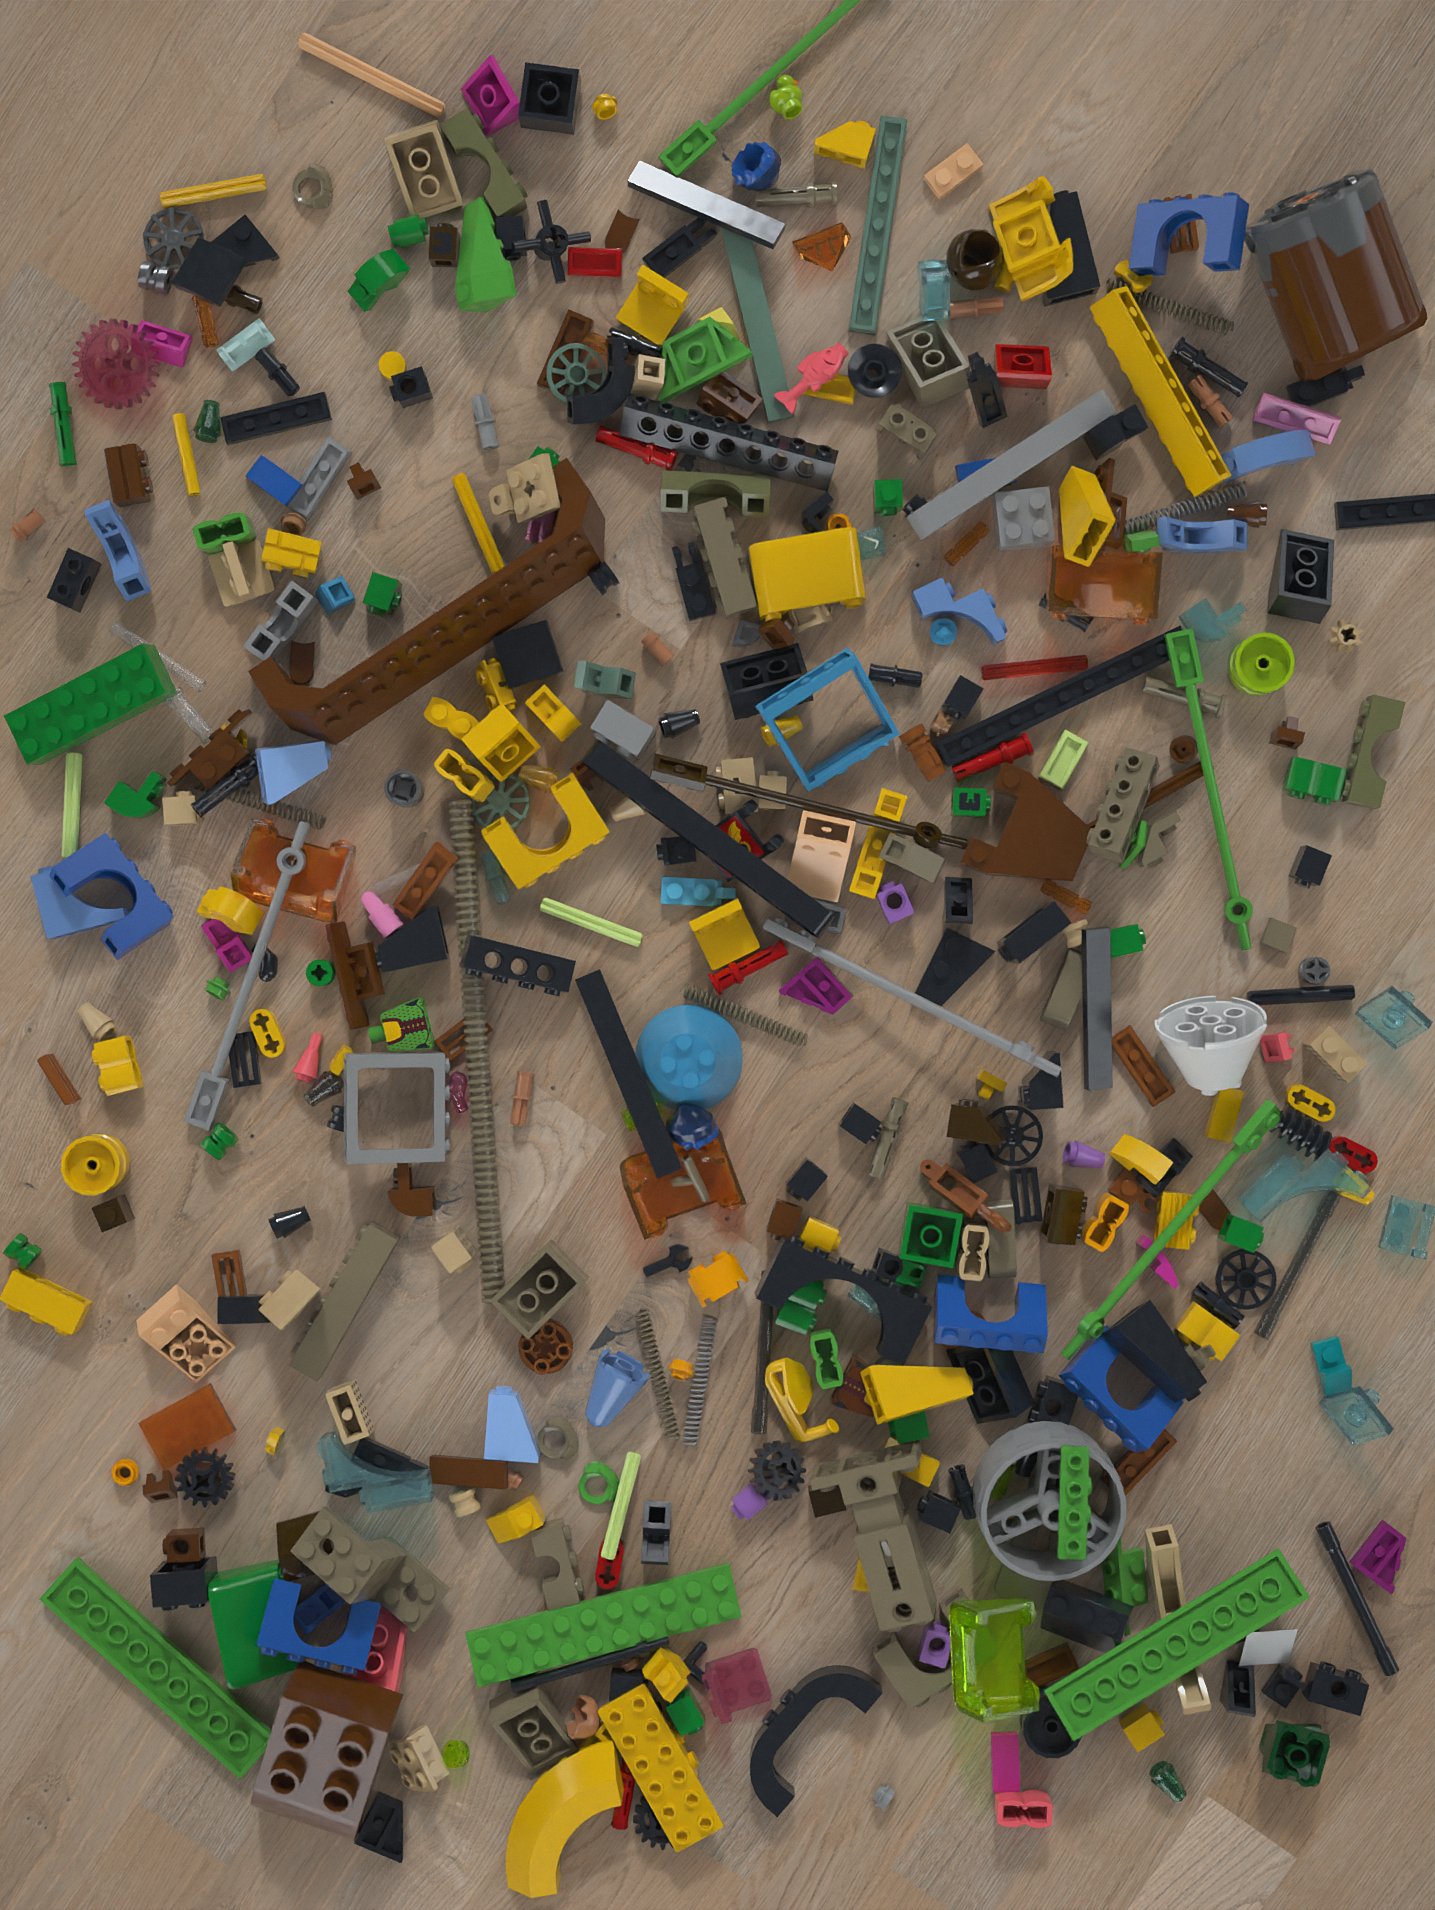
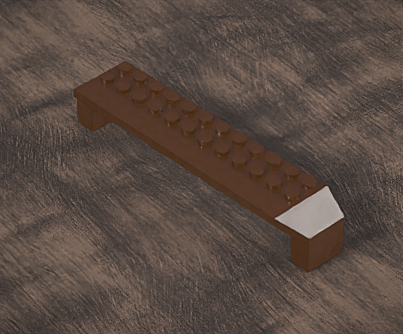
M565 458L552 467L561 506L554 532L551 536L324 688L295 685L287 673L270 656L248 671L269 707L291 730L337 745L492 641V637L504 633L586 578L589 571L597 570L600 563L604 561L605 517L591 491L569 460Z

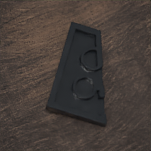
M946 928L914 993L942 1006L995 951Z

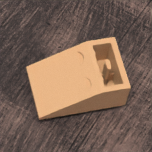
M803 810L788 880L810 897L838 903L856 822Z
M177 1284L136 1320L139 1336L195 1383L236 1348V1345L196 1300Z

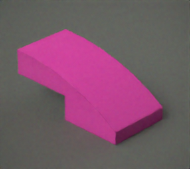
M210 919L201 925V928L216 948L215 952L230 973L251 960L252 954L239 932H234L221 920Z
M1143 1234L1137 1243L1147 1251L1153 1241ZM1160 1251L1155 1257L1157 1260L1150 1268L1176 1289L1179 1284L1174 1270L1163 1252Z
M1018 1731L991 1732L993 1792H1020Z

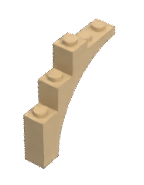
M1172 1524L1145 1529L1147 1570L1154 1590V1606L1158 1621L1186 1604L1179 1545ZM1200 1665L1174 1680L1184 1715L1211 1710V1703Z

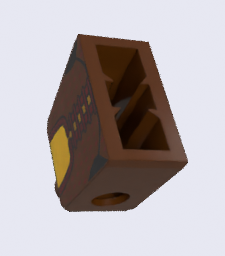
M852 1354L843 1372L842 1386L835 1388L830 1402L834 1406L873 1417L874 1413L860 1374L861 1371L870 1365L855 1354Z

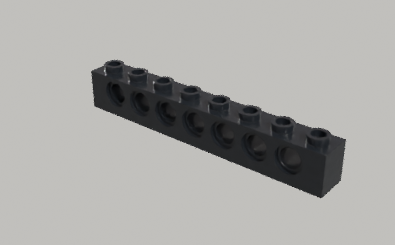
M629 394L624 405L619 435L653 443L657 446L827 492L839 452L827 445H816L808 443L801 438H790L780 435L772 430L764 431L757 429L750 424L731 422L721 416L713 417L702 414L695 409H684L674 406L670 402L651 400L644 395ZM647 417H651L655 421H650ZM672 424L679 425L681 428H676ZM698 431L705 432L707 435H702ZM725 439H731L733 443L728 442ZM751 446H757L760 450L753 449ZM777 453H782L786 457L779 456ZM803 460H808L813 464H807Z

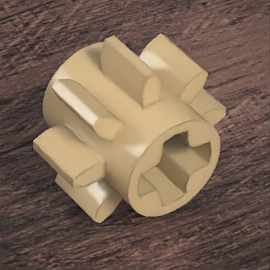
M1341 619L1337 622L1338 628L1331 627L1328 630L1332 633V638L1327 643H1333L1336 646V653L1342 650V648H1345L1346 652L1350 653L1353 651L1352 644L1355 646L1362 644L1358 637L1363 632V629L1358 630L1354 626L1355 620L1345 625L1344 620ZM1344 631L1347 632L1346 637L1349 639L1347 641H1343L1344 635L1341 633Z

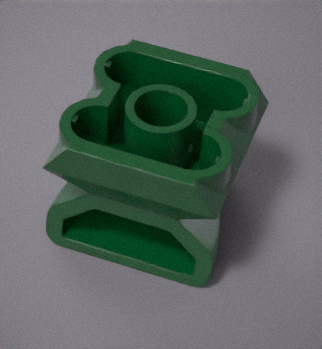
M1276 1720L1274 1724H1265L1259 1744V1750L1263 1754L1262 1772L1270 1774L1276 1779H1287L1297 1782L1303 1787H1316L1320 1783L1329 1752V1735L1321 1733V1725L1289 1724Z

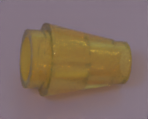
M522 764L518 779L547 793V791L552 792L550 787L557 783L560 772L554 771V767Z

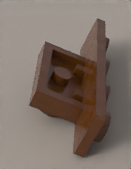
M1112 458L1099 465L1094 474L1098 479L1116 521L1092 563L1104 554L1105 545L1118 549L1123 544L1128 498L1112 492L1115 460Z
M239 709L228 718L230 724L224 730L220 727L208 737L211 742L203 748L201 745L189 755L192 759L185 766L181 763L171 771L170 775L172 778L167 782L170 787L176 785L192 771L207 789L214 786L249 753L232 732L251 716L253 712L250 709L243 712Z
M344 921L327 924L325 926L327 940L330 944L333 966L336 970L339 991L343 999L345 1017L349 1028L353 1030L369 1026L364 999L385 994L380 970L376 962L373 942L351 947Z

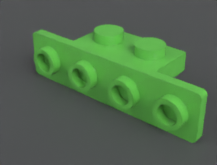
M1061 1446L1057 1548L1059 1559H1086L1087 1522L1090 1523L1091 1520L1088 1495L1092 1491V1481L1089 1478V1448L1087 1446Z
M1120 1537L1115 1548L1101 1564L1105 1589L1104 1595L1134 1607L1149 1603L1143 1549L1136 1547L1122 1551ZM1130 1624L1128 1625L1125 1637L1130 1636Z

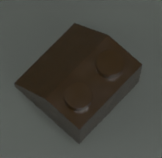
M959 1099V1103L951 1104L946 1137L999 1146L1007 1143L1006 1135L987 1109L978 1106L979 1101Z
M1049 1183L1040 1230V1237L1046 1243L1075 1245L1076 1239L1081 1238L1083 1224L1079 1223L1081 1212L1085 1213L1088 1201V1198L1084 1196L1085 1192L1083 1190Z
M320 1511L276 1523L278 1558L285 1581L290 1582L315 1575L310 1568L291 1552V1549ZM328 1538L323 1543V1549L327 1554H331L334 1550V1543Z

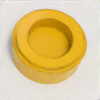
M390 351L381 356L379 370L386 379L392 380L391 376L407 370V364L401 354Z

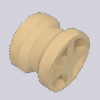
M1086 919L1071 923L1062 930V933L1067 936L1066 944L1068 948L1082 944L1081 929H1087L1088 923Z
M474 1487L460 1489L448 1496L450 1502L454 1503L455 1517L466 1516L481 1508L479 1501H476L474 1497L476 1492Z

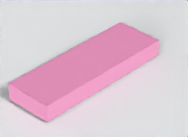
M1263 392L1253 416V421L1288 432L1309 430L1311 439L1331 445L1341 417Z

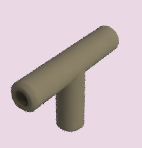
M685 1155L681 1161L687 1175L672 1176L670 1183L673 1187L693 1185L701 1202H707L711 1196L692 1157Z

